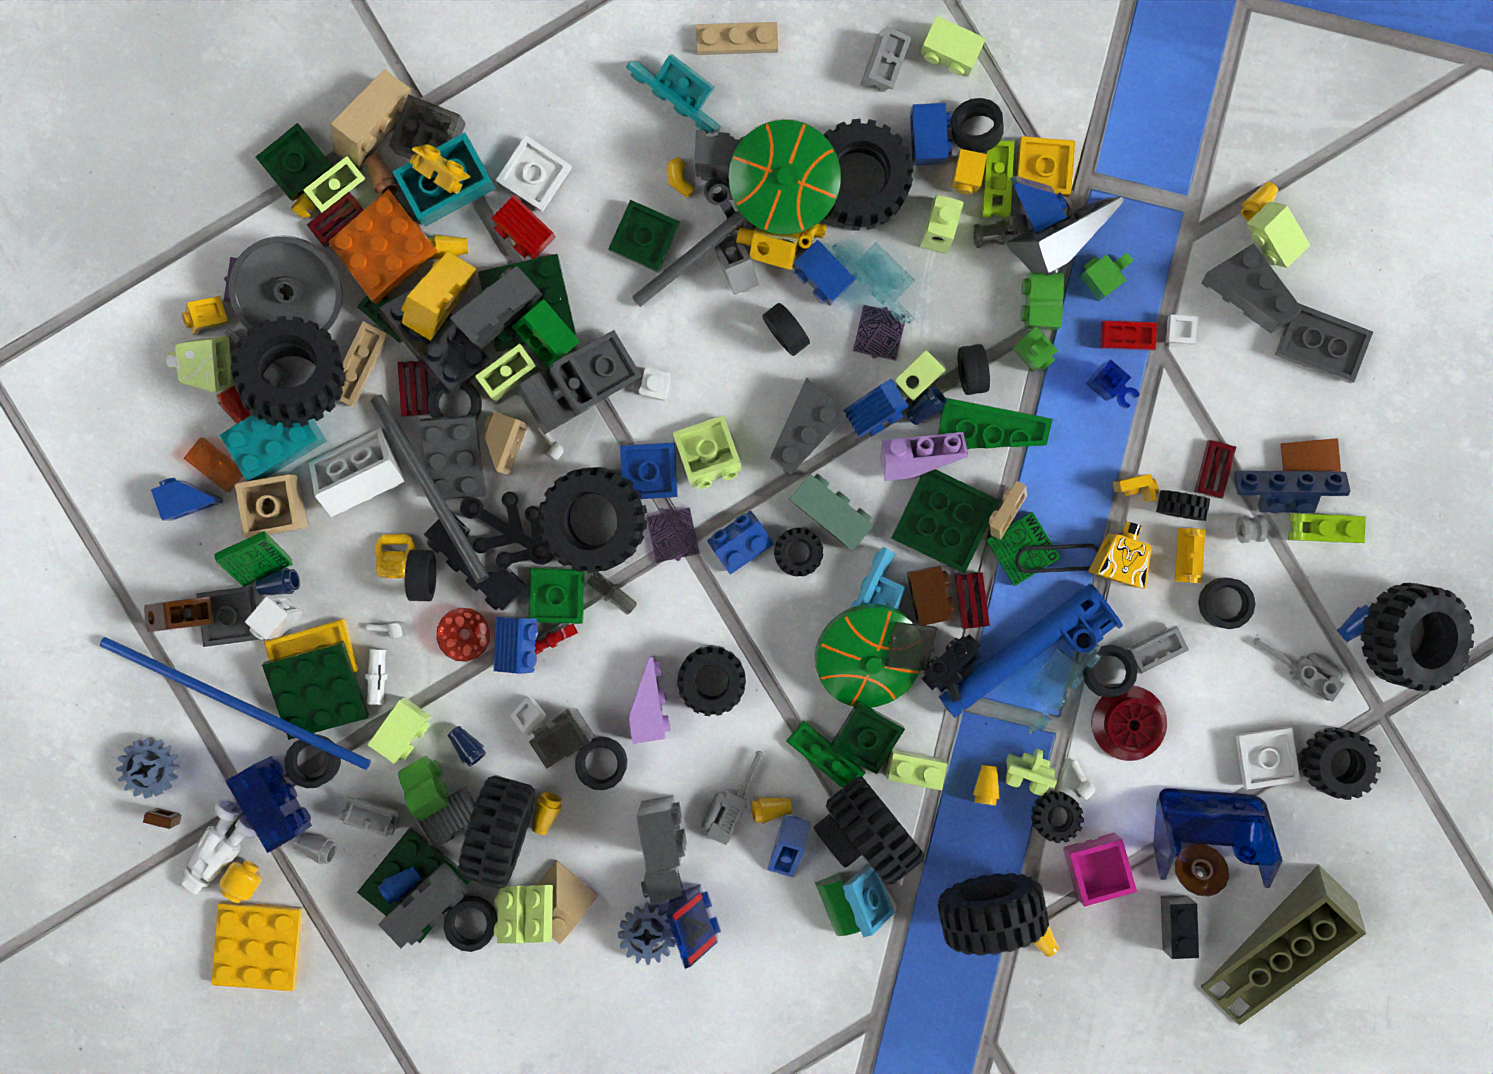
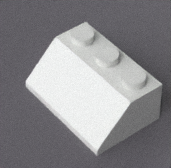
M382 427L308 462L314 496L330 517L345 512L349 508L370 500L374 496L405 482L399 460Z

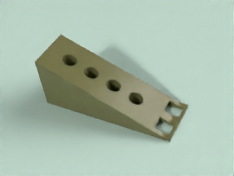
M1318 864L1212 977L1201 985V988L1233 1020L1241 1025L1366 934L1357 901ZM1255 971H1264L1259 975L1254 974ZM1223 980L1230 989L1222 997L1217 998L1209 988ZM1240 996L1250 1007L1237 1017L1228 1007Z

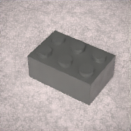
M673 795L641 801L636 817L646 872L680 866L681 857L685 856L687 845L685 829H680L682 818L680 802H675Z

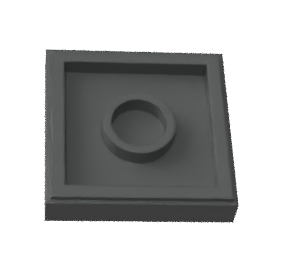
M253 586L196 593L197 598L210 597L213 624L200 625L203 647L260 640L250 632L249 629L251 627L245 623L256 609Z

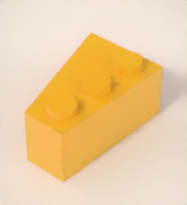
M449 251L441 259L437 258L429 273L408 294L401 308V311L404 312L402 324L431 341L473 283L477 268Z

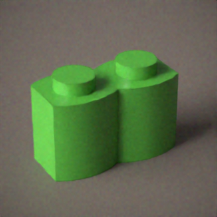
M1030 272L1027 278H1023L1022 295H1026V305L1021 307L1020 319L1022 322H1025V329L1037 327L1042 330H1058L1061 328L1064 273L1044 275V273Z
M427 755L398 771L399 782L404 791V799L408 810L419 821L449 805L447 796L450 795V792L440 776L443 774V770L436 760L432 761Z

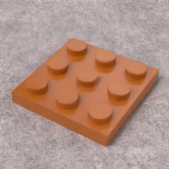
M390 189L386 190L328 241L370 300L376 304L438 251Z

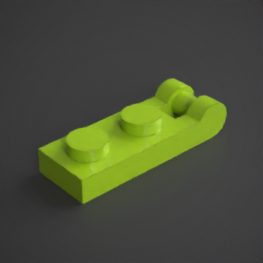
M1000 140L994 148L985 152L987 159L984 169L981 217L990 218L991 215H998L1003 219L1010 218L1012 181L1010 178L1013 177L1015 141ZM993 197H1002L1001 205L992 204Z
M1289 513V522L1292 523L1291 532H1288V540L1365 543L1366 516ZM1303 522H1308L1307 533H1303Z

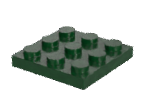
M558 254L478 271L483 291L498 281L499 276L510 267L513 269L518 266L543 294L493 339L497 352L513 349L518 344L527 346L512 326L543 299L576 335Z
M934 469L921 474L891 539L965 574L989 525L990 516L996 510L1000 500Z
M344 640L265 661L262 664L281 719L311 733H316L364 720L369 716ZM286 733L288 740L295 738Z
M410 827L357 893L386 916L443 862L466 885L470 881L463 879L459 875L456 863L435 846H430L425 838ZM414 866L422 880L398 903L395 901L389 904L384 899L378 886L383 883V879ZM448 906L442 913L444 914L450 906ZM428 924L421 931L424 934L417 942L421 943L435 925L431 927Z

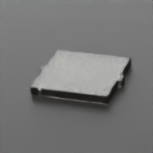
M896 622L892 639L888 642L889 651L885 666L925 671L928 668L931 652L934 651L933 644L938 628L935 626Z

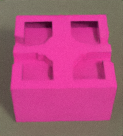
M1111 833L1100 836L1095 840L1090 839L1081 844L1075 843L1063 847L1076 897L1084 907L1137 892L1123 839L1117 834Z

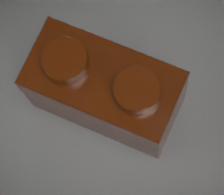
M933 566L906 572L917 625L924 626L952 620L951 613H955V606L952 597L947 596L946 587L950 585L947 571H942L941 566Z

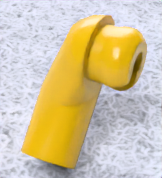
M675 157L666 166L668 183L688 199L694 192L695 187L683 178L685 162L681 158Z
M817 223L815 226L803 231L798 242L800 247L804 249L809 248L815 236L820 239L824 238L827 226Z

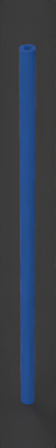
M104 637L100 642V647L353 765L367 770L370 766V759L114 640Z

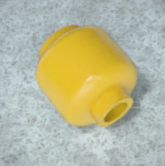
M244 860L243 863H231L219 881L220 888L222 889L220 893L235 903H240L241 900H249L262 881L260 874L257 872L259 867L248 860Z

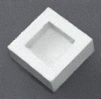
M1169 315L1166 343L1196 344L1198 317Z
M645 367L639 394L665 401L672 374Z
M529 696L510 715L521 732L528 736L547 716L537 702Z

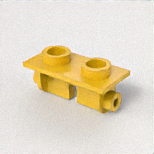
M426 144L412 148L416 152L410 159L413 169L428 179H431L436 171L438 175L434 183L447 192L458 194L462 188V184L459 182L470 178V175L463 171L464 168L459 163L446 160L440 156V151L435 147Z
M1178 528L1175 582L1202 583L1205 529Z

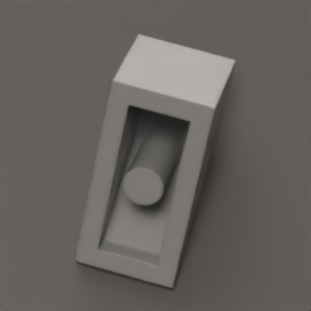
M737 231L730 234L714 247L734 295L746 292L759 285L749 254L744 245L736 243Z

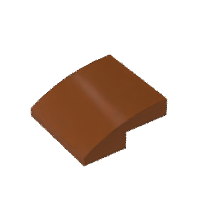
M1338 438L1280 444L1283 471L1341 472Z

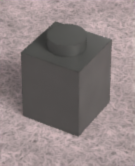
M678 866L645 873V881L641 882L644 897H649L651 905L683 896L684 889Z

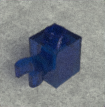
M1111 359L1102 363L1085 383L1105 401L1116 396L1117 403L1124 409L1131 406L1125 401L1127 393L1131 394L1134 398L1140 395L1135 388L1125 386L1131 379V376Z

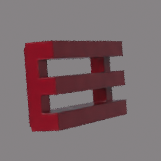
M348 192L310 221L307 226L326 248L330 245L328 241L364 209L355 197ZM347 203H352L351 206H349L346 210H344L342 213L333 218L323 228H321L319 231L317 230V227L319 225H321L329 217H331L338 210L344 207ZM356 210L358 211V212H356L353 216H351L349 219H347L344 223H342L340 226H338L335 230H333L330 234H328L326 237H323V236H324L325 234H327L330 230H332L335 226H337V225H338L339 223H341L344 219H346L348 216H350L353 212H355Z
M420 361L397 362L401 416L430 415L427 407L429 390L426 368ZM415 367L420 368L423 410H418ZM405 368H409L412 410L410 411L408 409V395Z
M1214 440L1207 441L1195 493L1223 499L1236 446ZM1217 447L1207 487L1204 488L1214 448ZM1224 449L1227 450L1220 480L1217 491H1213Z
M983 572L956 575L955 583L962 629L990 626ZM975 578L977 579L982 621H978L973 579ZM962 580H967L972 622L967 621Z

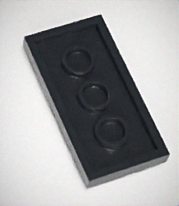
M413 287L381 306L379 314L449 395L475 378L477 374L490 366L492 361L450 318L453 316L451 313L431 341L402 324L404 312L401 311V308L408 294L415 288Z

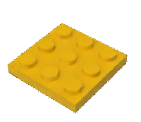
M225 901L218 903L211 985L293 992L296 989L302 908Z

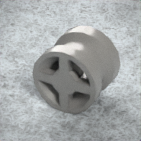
M1256 515L1250 519L1246 516L1238 517L1236 533L1240 543H1248L1250 540H1255L1256 542H1264L1266 540L1267 524L1264 516Z

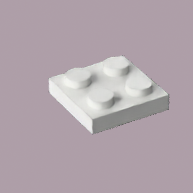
M525 135L497 177L496 182L543 213L572 169V166Z
M1291 727L1235 735L1244 789L1249 790L1300 782L1293 729Z

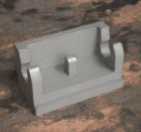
M889 26L884 28L878 34L860 84L866 87L871 86V84L879 87V92L893 89L912 37Z

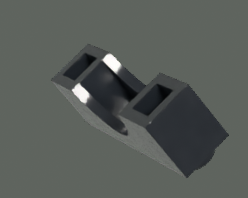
M452 512L468 540L471 530ZM440 519L423 534L428 539L426 544L436 553L441 551L448 558L446 563L455 572L460 570L467 577L465 581L473 590L478 591L480 589L487 596L485 601L494 610L498 608L501 611L506 610L529 587L510 568L497 572L486 571L489 577L480 583H476Z

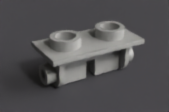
M347 796L346 810H342L339 820L344 821L345 825L363 829L365 822L368 821L370 824L367 831L386 837L387 835H393L395 828H398L399 811H395L388 806L369 803L361 798L355 799Z

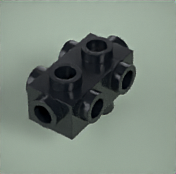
M970 634L966 637L963 635L960 639H953L946 646L945 649L947 651L939 658L936 656L925 666L926 670L923 672L925 675L921 679L932 691L937 688L942 693L947 689L952 702L962 700L957 684L964 679L962 674L981 657L980 652L977 650L980 645Z

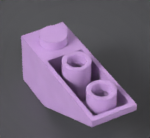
M963 432L882 440L880 462L884 481L916 477L968 457V451Z
M650 656L629 714L633 744L665 739L666 732L670 731L669 716H663L662 705L666 704L664 688L659 689L658 678L662 677L660 661L655 662L654 656Z

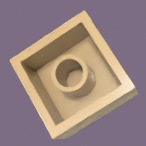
M287 474L235 484L244 538L252 537L263 531L271 536L308 529L299 475Z

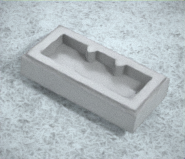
M1176 625L1127 648V651L1131 653L1136 661L1139 674L1189 650Z

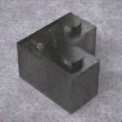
M408 94L388 146L395 154L411 159L416 153L412 150L413 147L429 145L431 139L444 144L461 135L466 123L460 114Z
M566 709L551 720L553 725L548 727L545 723L532 732L534 737L529 743L546 769L589 744L595 736L578 709L572 712Z

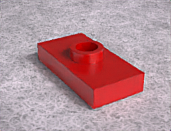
M1101 321L1100 349L1156 350L1157 322Z

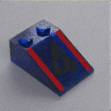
M701 884L684 890L682 897L671 899L668 903L666 916L685 969L691 967L718 943L717 933L721 932L717 917H712L709 907H712L708 891L703 892Z

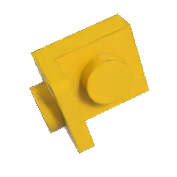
M220 296L187 302L185 312H182L184 325L186 328L191 329L193 335L199 334L200 330L227 325L229 322Z
M1143 474L1112 482L1114 491L1124 492V496L1141 493V488L1145 502L1157 500L1158 484L1151 474Z

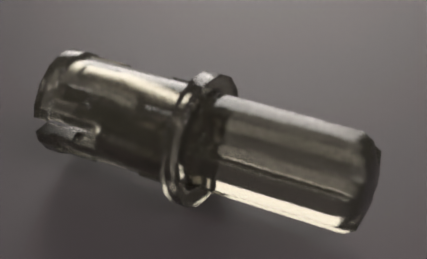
M599 572L593 573V576L591 575L586 582L587 585H590L605 597V602L610 601L626 615H629L637 605L636 601L618 588L619 584L614 585Z

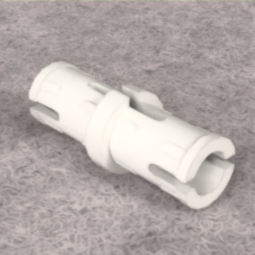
M368 649V673H365V679L368 680L366 704H384V684L388 678V674L385 673L386 649Z

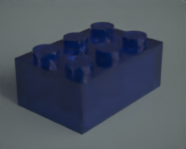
M272 756L253 764L225 781L267 853L290 841L312 826L309 812L299 804L296 799L297 792L295 788L286 782L282 775L284 771L281 764L274 760Z

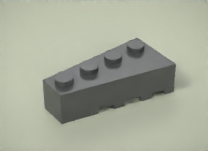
M696 130V177H701V180L709 181L715 177L729 178L732 156L744 137L738 140L730 136V133L719 132L714 137L705 136L706 131Z

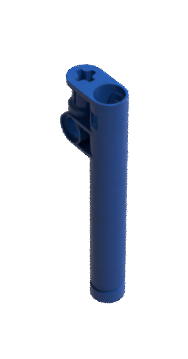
M1089 583L966 675L957 684L962 700L952 702L948 691L942 693L938 698L955 718L962 713V710L969 708L1061 638L1065 640L1072 650L1088 653L1096 647L1097 643L1104 639L1103 636L1114 627L1120 629L1123 624L1101 593ZM1087 600L1089 604L1082 608L1080 605ZM1081 633H1085L1087 636V643L1083 647H1079L1076 643V638Z

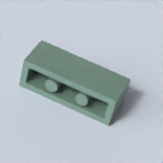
M818 473L815 477L809 474L790 497L789 501L848 549L854 551L874 526L869 522L872 517L861 508L856 511L848 504L851 500L840 491H837L836 494L827 488L830 483Z

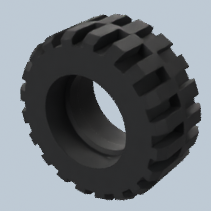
M860 118L852 119L851 124L846 125L843 121L836 125L835 130L829 129L823 134L834 148L838 160L851 153H865L874 157L881 164L885 172L884 185L880 192L873 197L864 199L854 198L839 189L833 207L824 217L828 221L831 219L836 221V226L844 228V225L851 226V230L859 231L861 227H866L869 230L875 228L879 223L883 225L890 220L892 215H896L908 196L912 186V172L914 170L913 162L909 160L911 153L908 146H902L903 139L898 133L893 136L890 133L891 127L886 124L881 128L875 125L876 120L868 119L867 123H861Z
M286 316L277 317L276 321L270 322L267 319L261 321L262 326L258 328L252 326L247 330L248 336L240 337L236 343L238 349L233 350L231 356L233 364L230 367L238 395L245 408L251 410L253 416L259 420L265 417L267 424L276 426L279 422L282 423L283 428H292L294 423H300L302 427L309 425L308 421L313 418L315 421L324 418L323 412L325 410L331 412L336 406L335 400H340L343 394L342 387L345 385V375L339 347L336 341L331 339V334L326 329L321 328L319 330L318 324L311 320L304 323L301 317L294 316L293 320H286ZM283 357H301L316 366L313 374L307 381L291 388L275 387L262 379L267 367Z
M603 467L573 470L555 480V485L548 488L544 496L546 499L544 502H540L539 506L542 517L538 518V527L542 526L544 533L540 535L542 542L547 541L549 545L547 551L551 556L556 555L559 557L558 562L563 566L570 565L574 571L597 573L612 569L631 557L645 537L643 536V531L647 529V520H645L644 513H647L646 505H642L640 500L642 495L639 490L633 488L632 485L634 483L631 480L623 478L621 473L615 470L610 471ZM586 494H598L605 497L612 504L616 512L617 526L615 533L607 542L600 545L584 543L575 535L571 527V508L578 498Z
M1409 582L1387 589V592L1381 593L1376 598V603L1370 605L1368 608L1369 615L1364 617L1362 623L1365 627L1364 632H1361L1360 640L1364 642V646L1361 648L1363 655L1368 657L1366 662L1369 668L1374 670L1375 675L1380 679L1425 692L1427 690H1437L1442 685L1449 684L1453 681V676H1458L1464 670L1462 666L1464 663H1468L1470 659L1468 654L1470 648L1473 649L1474 641L1472 640V634L1475 633L1473 624H1470L1471 614L1469 610L1465 609L1466 605L1455 593L1439 587ZM1422 618L1424 624L1423 639L1417 651L1412 655L1410 649L1411 634L1417 622Z
M497 775L486 779L475 802L465 832L464 842L462 843L458 873L463 879L497 889L507 886L520 855L533 810L535 789L531 785Z
M862 776L852 779L827 800L826 808L887 885L896 884L923 861L925 856L923 851Z
M999 873L967 879L965 882L956 883L952 888L944 890L937 904L946 944L958 953L963 952L967 955H996L1001 952H1012L1018 948H1025L1030 943H1036L1041 937H1044L1049 927L1043 888L1035 878L1024 874Z

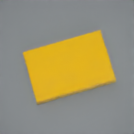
M345 619L264 642L268 659L273 660L344 640L354 672L359 671Z

